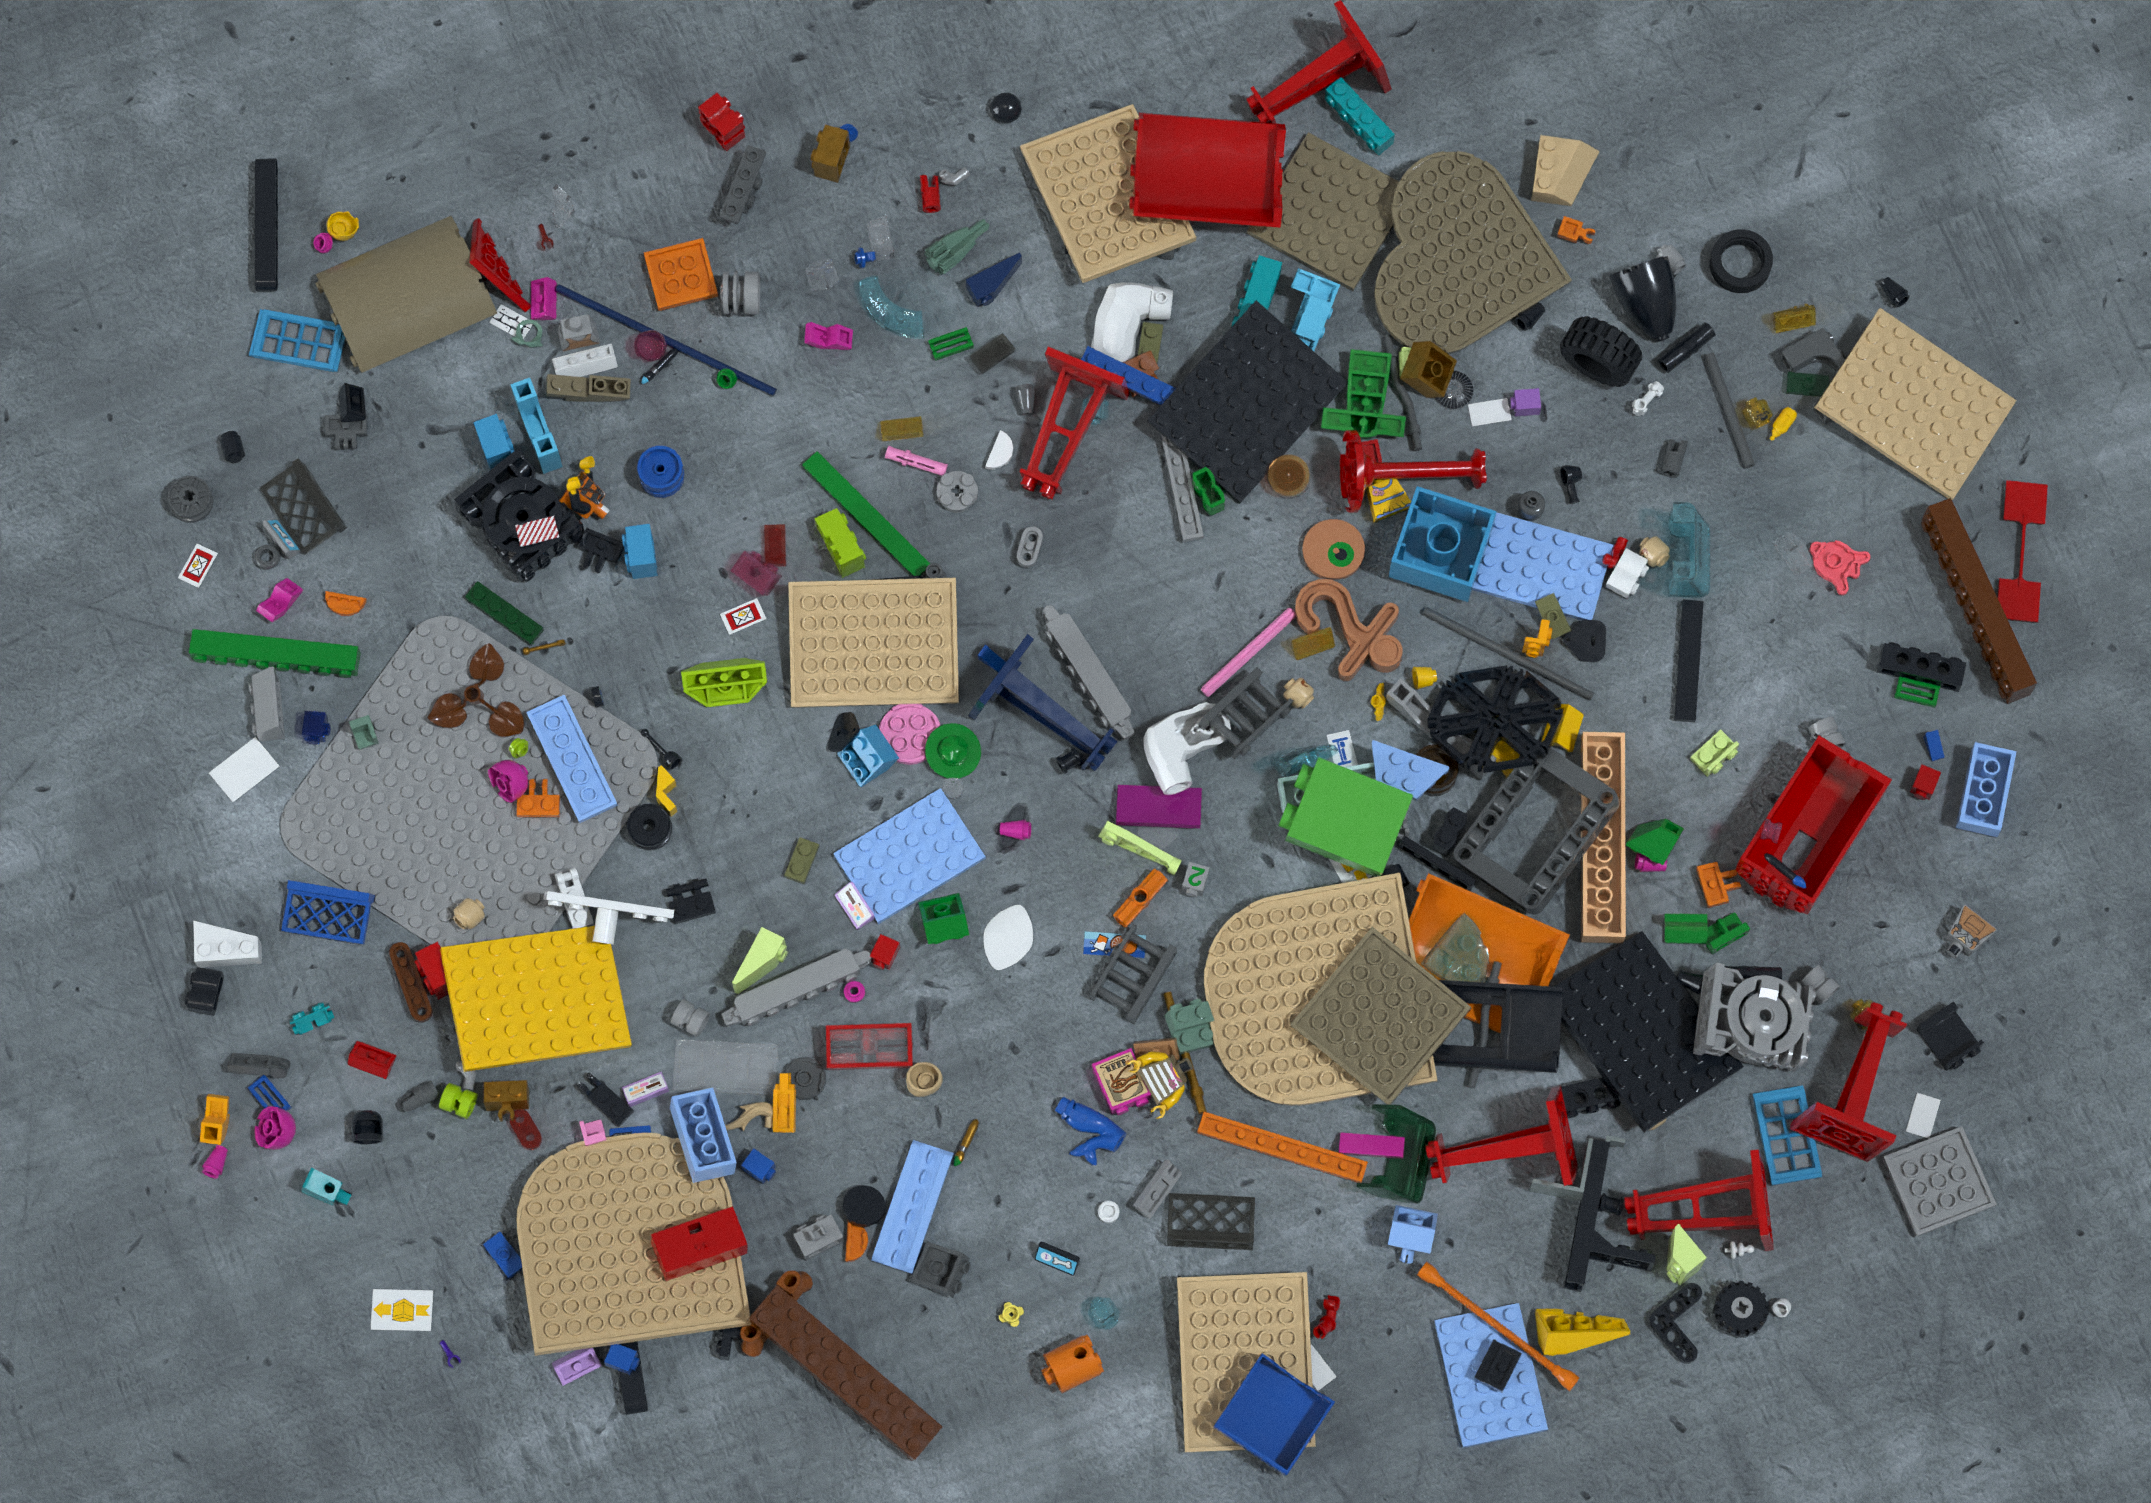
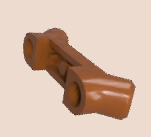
M787 1271L780 1277L776 1285L797 1301L803 1293L811 1290L813 1282L810 1275L804 1271ZM752 1324L743 1326L740 1332L743 1339L740 1347L741 1350L748 1356H759L768 1338Z

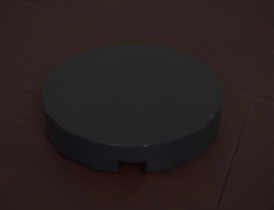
M861 1185L847 1192L843 1200L842 1210L846 1219L851 1224L865 1228L880 1222L884 1215L886 1204L884 1197L877 1189Z

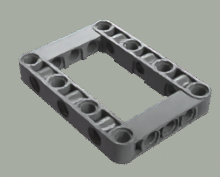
M1551 748L1548 754L1545 752L1544 758L1537 759L1536 764L1532 763V766L1513 769L1455 847L1454 858L1461 868L1529 914H1539L1620 806L1619 797L1611 787ZM1549 772L1560 783H1565L1573 788L1576 794L1579 796L1582 794L1588 798L1590 803L1528 885L1482 852L1491 840H1495L1508 822V817L1516 807L1521 805L1532 790V785L1540 774ZM1520 786L1517 792H1511L1512 787ZM1606 797H1613L1610 803H1603ZM1495 819V823L1493 825H1486L1488 820ZM1581 831H1588L1585 837H1578V834ZM1469 852V858L1462 860L1461 856L1464 853ZM1555 865H1563L1560 871H1553ZM1537 898L1536 904L1528 905L1530 899Z

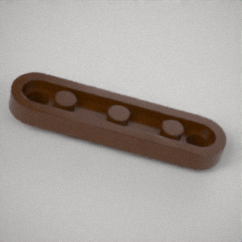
M403 942L395 943L391 946L389 955L410 1013L415 1021L426 1022L432 1017L433 1010L413 955L407 944ZM399 952H404L405 954L403 957H397V954ZM424 1009L426 1012L424 1015H419V1010Z

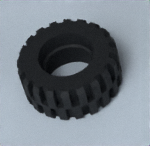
M1582 316L1574 320L1560 344L1562 356L1565 357V360L1573 368L1579 370L1580 373L1588 376L1590 379L1611 387H1621L1628 384L1642 360V351L1639 345L1635 344V341L1628 337L1625 332L1620 331L1614 325L1608 324V322L1600 321L1594 317L1590 318L1589 316Z

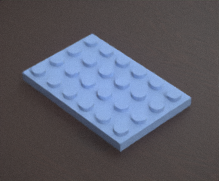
M1496 512L1494 526L1472 590L1537 608L1536 600L1554 592L1565 616L1581 621L1592 620L1608 566L1602 563V559L1606 553L1611 555L1613 544Z
M941 788L833 853L850 882L854 883L873 912L877 924L882 923L986 859L984 853Z
M1519 1303L1483 1310L1499 1321L1501 1325L1503 1324V1326L1510 1329L1512 1333L1519 1336L1521 1340L1523 1339V1342L1528 1343ZM1473 1312L1434 1320L1463 1448L1548 1430L1531 1355H1528L1522 1348L1520 1349L1515 1343L1508 1340L1509 1338L1504 1337L1493 1326L1491 1327V1324L1489 1325ZM1493 1339L1522 1353L1503 1393L1474 1379Z

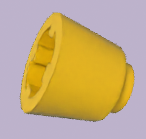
M1414 666L1412 669V679L1415 689L1433 686V683L1437 682L1436 670H1432L1431 667Z

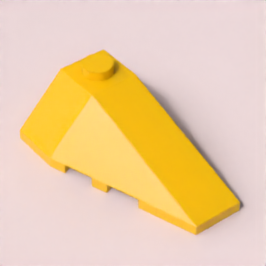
M1557 1308L1535 1310L1538 1344L1544 1355L1568 1354L1630 1335L1627 1323L1621 1318L1602 1315L1591 1318L1584 1316L1583 1312H1576V1315L1565 1314L1563 1309Z

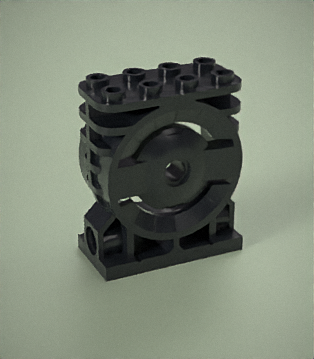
M519 448L454 499L458 513L464 516L471 526L482 527L489 545L500 556L502 562L506 563L509 570L517 576L520 582L530 581L535 576L537 570L546 568L551 563L553 557L562 555L567 550L569 544L578 542L583 536V523L580 520L578 521L575 514L567 508L564 502L561 503L559 501V497L548 485L536 479L535 468L524 457V453ZM520 492L535 493L533 496L529 494H516L507 499L500 508V522L492 529H489V526L496 522V511L504 498ZM487 497L483 506L480 502ZM554 506L549 513L550 517L554 516L559 534L558 538L520 547L519 542L512 541L505 546L511 539L519 541L515 525H524L527 522L546 518V511ZM521 514L528 516V519L523 522L517 518Z

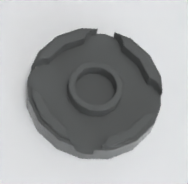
M809 1057L796 1059L786 1067L784 1072L791 1073V1084H795L796 1098L799 1100H811L817 1097L823 1091L826 1084V1073L819 1062Z

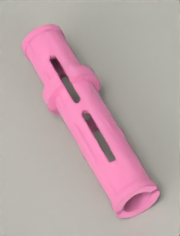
M888 446L885 454L886 459L900 462L903 466L910 465L941 476L946 473L948 464L913 454L910 450L903 451Z

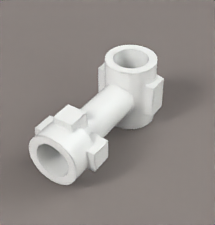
M1659 382L1650 383L1647 387L1649 391L1642 399H1635L1632 403L1633 414L1636 416L1644 415L1647 412L1646 406L1655 396L1660 397L1663 394L1664 387Z

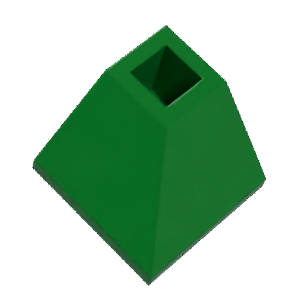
M1666 818L1640 824L1627 841L1626 846L1636 853L1645 855L1652 862L1664 865L1684 828Z

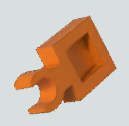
M1564 216L1557 237L1577 243L1578 238H1580L1585 243L1591 244L1593 239L1587 238L1586 235H1595V230L1591 228L1584 229L1582 228L1583 222Z

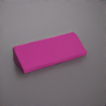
M1340 1133L1339 1153L1344 1155L1403 1159L1405 1137Z

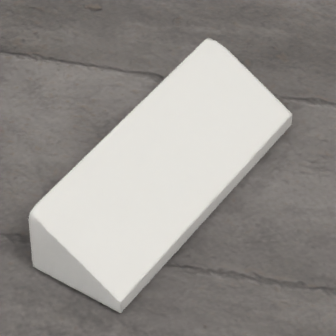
M612 344L552 359L556 375L582 377L617 368L618 366Z

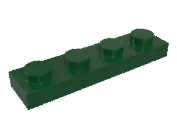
M478 581L465 596L467 601L531 646L544 631L541 625Z

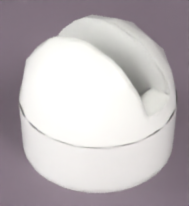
M1780 1298L1773 1304L1772 1310L1778 1317H1786L1791 1311V1303L1785 1298Z

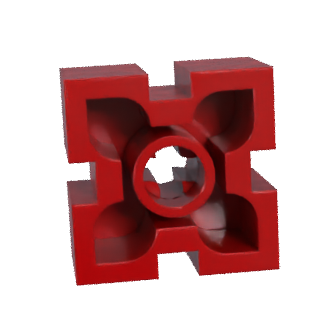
M716 93L698 107L701 115L700 120L702 125L710 134L715 136L718 143L727 152L745 138L744 118L738 111L734 112L729 108L731 103L725 96L721 97Z

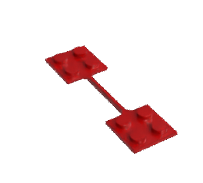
M2006 480L2003 520L2016 521L2022 525L2019 576L2014 580L1999 578L1998 600L2008 620L2038 623L2041 583L2026 581L2022 575L2026 525L2029 523L2045 524L2047 484Z

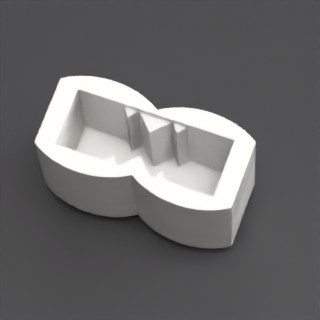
M1626 548L1608 579L1606 588L1627 599L1630 594L1635 595L1640 585L1637 581L1640 576L1644 578L1649 570L1647 566L1648 559Z

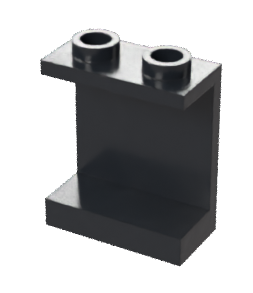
M1954 1001L1919 1024L1916 1029L1946 1071L1951 1067L1954 1070L1964 1063L1963 1059L1968 1056L1971 1058L1975 1057L1981 1052L1980 1048L1984 1044L1982 1039L1980 1041L1976 1040L1956 1013L1959 1008Z

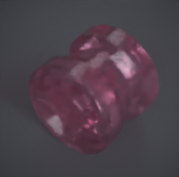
M1766 818L1760 839H1771L1773 843H1777L1783 823H1773L1770 819Z

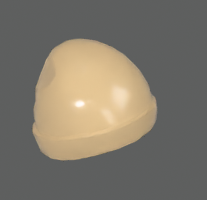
M928 1062L916 1063L910 1067L906 1074L907 1088L911 1094L917 1097H926L935 1093L943 1082L941 1071L937 1066Z

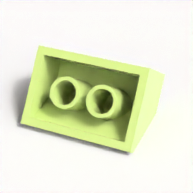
M1678 1224L1669 1238L1666 1269L1670 1280L1673 1283L1677 1282L1679 1285H1682L1701 1269L1707 1257Z

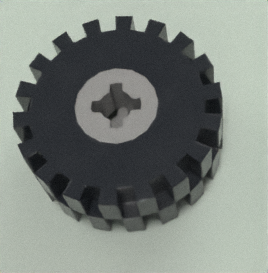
M1744 1281L1732 1282L1719 1292L1714 1301L1713 1314H1715V1323L1718 1322V1327L1720 1330L1724 1329L1726 1331L1725 1334H1732L1735 1338L1739 1336L1747 1338L1749 1335L1756 1334L1763 1327L1769 1315V1302L1766 1301L1765 1293H1761L1758 1286L1755 1288L1752 1286L1753 1283L1748 1282L1746 1284Z

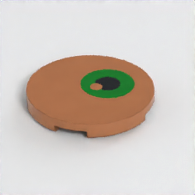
M1329 519L1317 523L1307 532L1303 541L1302 552L1304 562L1313 574L1322 579L1337 580L1348 578L1359 569L1364 559L1365 545L1360 532L1353 525L1343 520Z

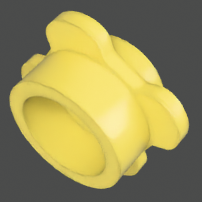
M1007 1302L1004 1304L1003 1313L999 1315V1320L1002 1323H1010L1012 1327H1017L1019 1325V1318L1024 1314V1310L1022 1307H1017Z

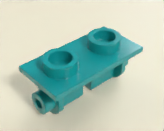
M321 1002L312 1006V1010L304 1013V1011L293 1014V1019L289 1021L290 1025L294 1023L296 1025L292 1027L295 1035H302L313 1030L311 1021L315 1020L318 1027L332 1022L331 1019L335 1017L332 1010L327 1011L330 1008L329 1003L324 1005Z

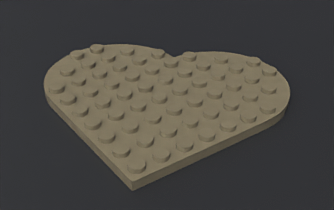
M1437 152L1414 163L1399 181L1392 200V221L1401 244L1390 252L1381 265L1375 282L1374 297L1376 309L1384 327L1402 345L1411 348L1413 342L1431 341L1448 354L1458 352L1512 320L1521 311L1542 301L1571 283L1572 279L1503 176L1487 161H1483L1467 152Z

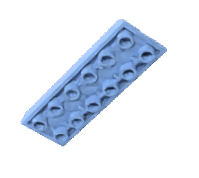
M913 1140L878 1238L872 1261L913 1274L954 1153Z

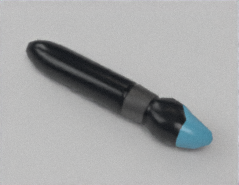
M678 349L670 350L650 371L646 372L641 383L645 384L651 381L655 375L674 359Z

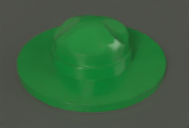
M956 723L944 724L936 728L928 737L925 745V757L930 768L936 774L947 779H960L968 776L977 767L981 758V746L977 736L969 728Z

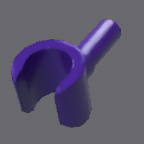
M442 1340L440 1345L448 1357V1365L453 1368L450 1360L453 1357L457 1358L459 1363H461V1360L452 1353L446 1342Z

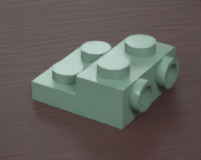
M1196 999L1184 1007L1182 1004H1175L1164 1015L1171 1037L1177 1039L1179 1055L1215 1046L1210 1025L1214 1018L1208 1001L1202 1002L1201 999Z

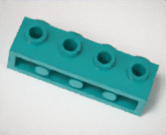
M1342 77L1326 89L1325 101L1338 112L1341 119L1352 127L1355 134L1365 141L1369 149L1379 156L1394 144L1395 134Z

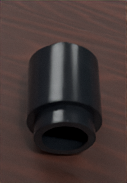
M236 431L225 432L222 434L220 441L225 460L230 463H238L245 456L241 437Z

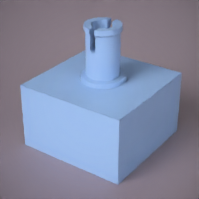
M1399 1205L1395 1206L1388 1245L1402 1248L1400 1261L1405 1263L1406 1255H1408L1407 1263H1413L1415 1251L1430 1254L1436 1229L1437 1213Z

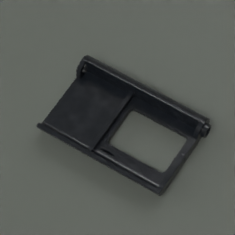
M1439 980L1466 1003L1500 1005L1502 1007L1499 1047L1445 1045L1442 1043L1433 1054L1435 1065L1549 1073L1558 1072L1563 1005L1562 987Z

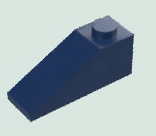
M1020 252L966 279V288L977 307L989 305L998 296L1022 264Z

